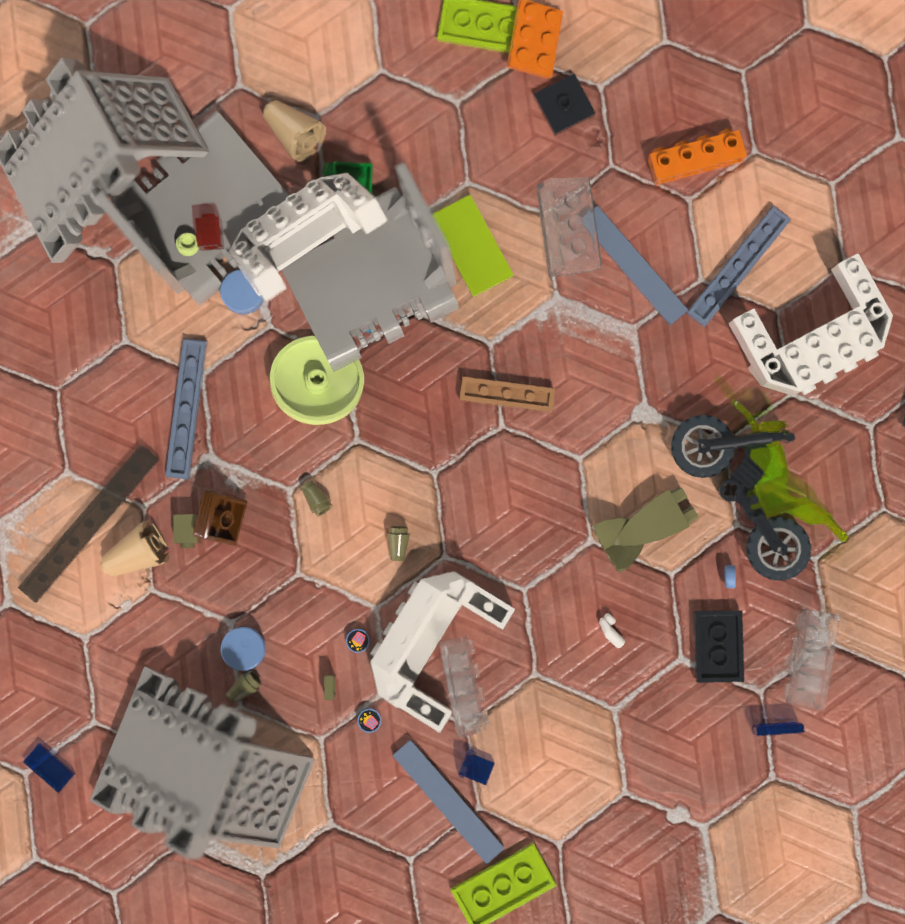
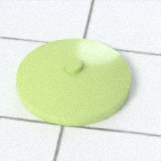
M316 336L302 337L287 344L277 354L271 366L270 388L275 402L288 416L306 424H329L344 418L356 407L363 393L364 372L360 361L357 360L333 372Z

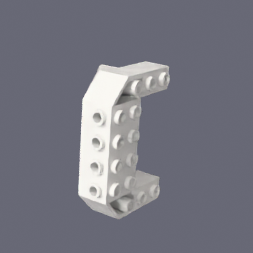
M348 173L320 177L307 183L297 193L290 194L279 205L269 208L258 219L248 222L246 227L240 230L229 253L257 295H261L265 301H268L286 289L278 274L280 270L345 227L352 233L362 229L368 234L386 222L387 219L376 199Z
M859 254L844 260L831 269L853 309L850 312L778 350L755 309L738 316L729 323L751 364L748 367L749 371L761 386L792 396L801 391L805 395L817 389L816 383L823 380L824 384L837 378L835 373L841 370L847 373L858 367L856 362L863 358L868 362L879 356L877 351L884 348L893 315Z
M456 572L421 579L419 583L415 581L408 592L411 597L407 603L402 601L395 613L398 615L395 623L389 622L383 634L386 635L382 644L377 642L370 653L374 656L371 660V666L378 695L396 708L403 709L438 732H441L453 710L416 688L413 684L457 611L463 605L503 630L515 610Z

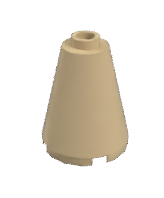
M278 100L268 102L263 109L264 120L292 159L298 162L306 160L316 152V149H314L315 145L318 142L322 144L326 135V127L319 120Z
M147 520L137 525L102 556L100 565L106 575L109 574L115 577L163 565L168 562L169 552L165 554L164 547L167 544L158 528L154 524L148 525L149 521Z

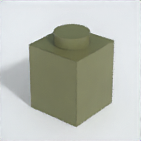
M198 514L173 515L174 543L180 544V548H195V543H201V538L193 536L194 523L197 520Z

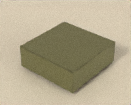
M325 675L324 700H333L336 696V676Z

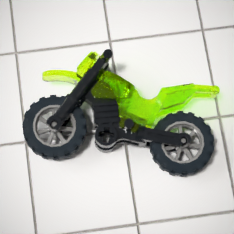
M733 399L730 404L746 419L751 431L749 434H732L723 421L708 415L693 416L682 422L673 435L671 450L679 468L691 476L707 478L721 473L730 464L734 451L737 448L744 447L745 455L742 462L731 473L732 478L720 484L719 495L726 501L739 503L747 518L756 526L748 537L746 552L750 564L761 576L774 581H785L794 578L806 568L811 558L812 547L810 538L801 525L787 518L773 517L767 519L781 513H789L807 524L826 525L839 541H847L848 535L832 518L833 516L807 497L796 498L788 493L786 484L789 471L783 445H780V441L783 443L793 442L795 434L788 430L780 431V429L788 428L786 421H761L760 424H757L747 409ZM702 429L710 430L713 433L707 439H703ZM696 430L699 433L700 440L698 442L688 437ZM686 440L697 445V447L686 452ZM699 451L697 463H695L688 455ZM720 451L716 459L713 458L710 452ZM706 453L712 462L700 464L702 455ZM726 484L736 486L734 490L735 496H725L723 494L726 491L724 487ZM777 531L785 532L789 535L782 542L778 537ZM793 538L796 548L787 547L785 544ZM762 542L770 547V551L761 554ZM787 551L796 552L791 562L786 556ZM775 553L772 565L763 558ZM779 555L784 558L787 565L776 566Z

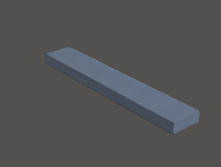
M598 205L579 221L669 326L688 311Z
M773 205L686 314L705 327L791 219Z
M183 338L165 477L190 480L207 341Z
M411 739L392 755L486 864L504 849L500 841Z

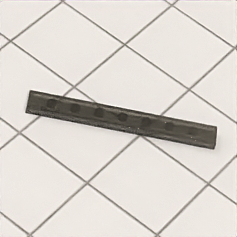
M140 445L19 585L18 589L32 601L38 603L160 460L147 448Z

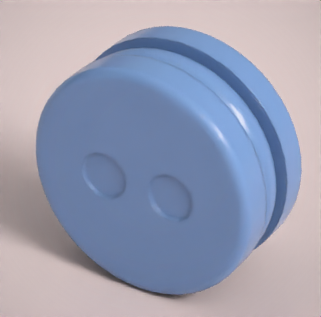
M240 269L232 271L223 279L220 295L224 304L232 312L247 315L261 307L264 302L263 297L257 295Z
M251 627L232 629L225 635L221 643V655L224 662L230 668L238 671H247L257 667L263 661L266 654L264 637L259 631Z

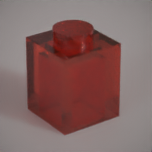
M209 213L201 215V218H195L197 247L200 251L224 249L223 225L220 217Z

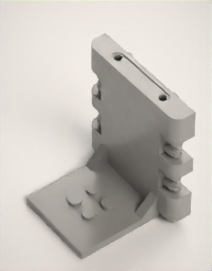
M61 58L46 78L51 88L49 93L51 98L47 97L44 100L31 99L22 110L28 121L26 123L27 128L24 127L21 131L7 130L0 140V164L51 263L66 261L82 242V228L87 225L97 224L106 213L94 197L101 191L109 198L112 195L122 194L140 172L137 161L147 156L205 157L209 153L208 148L168 78L87 71L84 65L75 59Z
M215 111L196 127L209 150L205 157H182L186 161L182 164L177 157L161 156L156 161L169 176L165 178L157 168H154L152 170L153 174L161 182L156 187H153L151 181L143 177L141 181L150 190L147 194L133 179L120 195H114L108 199L101 191L94 197L165 282L178 295L186 290L199 306L220 290L222 284L210 268L214 266L225 277L227 275L226 270L218 263L223 257L234 268L238 266L229 254V250L240 230L246 227L248 222L258 219L269 208L279 205L289 196L286 190L218 111ZM191 233L199 239L200 246L196 254L184 256L177 251L176 240L181 234Z
M405 163L395 167L403 196L394 187L374 197L387 219L386 222L368 234L362 229L352 233L345 227L333 235L334 239L330 240L328 238L324 241V244L316 246L282 269L333 372L362 358L352 337L357 335L362 347L365 348L368 346V342L365 336L362 335V332L370 329L373 339L377 342L381 338L375 326L379 325L388 344L404 337L403 331L395 317L396 315L400 316L406 327L410 323L404 311L412 308L413 314L418 320L423 318L417 306L420 303L431 323L459 309L457 300L451 290V287L457 285L449 245Z
M144 666L89 801L110 813L128 814L132 812L134 818L131 826L145 833H155L157 831L160 833L164 831L167 837L164 845L188 859H199L207 851L211 840L280 848L315 759L308 755L270 748L251 742L256 728L254 719L224 705H220V707L214 710L209 696L191 688H186L181 693V689L178 687V682L175 679L153 668Z

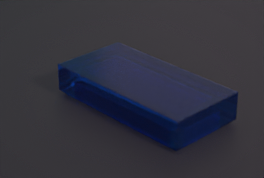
M798 721L753 724L752 734L756 736L804 733V724Z
M41 743L23 761L25 765L57 793H60L75 776V773Z

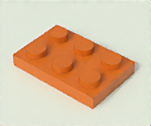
M529 0L518 1L507 68L545 79L552 78L563 17L562 10Z

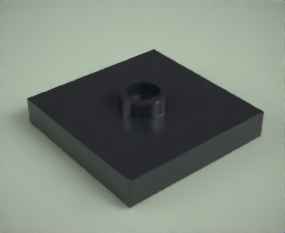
M575 73L533 95L554 136L596 114Z

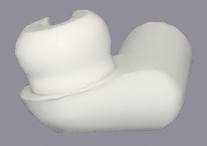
M606 613L603 618H600L599 624L605 637L616 648H620L626 640L611 627L616 622V619L609 613Z

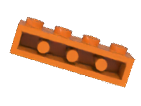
M726 129L719 132L717 136L710 137V135L698 137L695 142L681 141L676 143L673 148L665 149V147H659L652 150L647 161L654 185H660L743 162L747 154L740 130L732 131V129Z

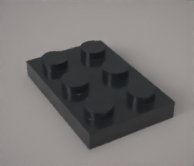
M742 610L694 611L696 683L745 682Z

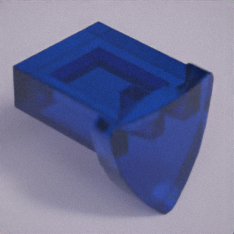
M469 749L461 763L459 777H466L487 785L495 762L473 754L474 751Z

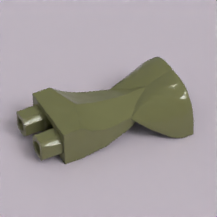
M682 487L671 491L667 490L638 510L630 519H608L592 526L601 547L618 573L626 570L640 555L644 544L674 535L690 527L689 524L698 518V514L693 506L684 511H681L677 503L687 498Z

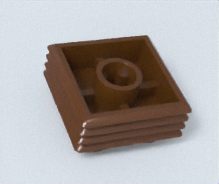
M205 490L200 501L198 517L194 523L193 536L236 546L248 502L243 499Z

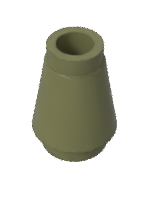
M309 481L301 487L312 513L321 516L332 508L331 499L313 481Z
M391 526L389 527V532H387L391 560L404 561L410 537L408 527Z
M252 670L243 672L226 695L232 703L236 704L238 701L258 691L262 682Z

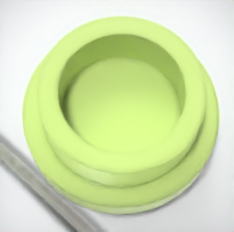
M183 233L176 240V249L184 256H192L199 250L200 242L194 234Z

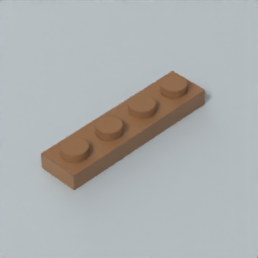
M462 377L460 401L552 413L555 388Z

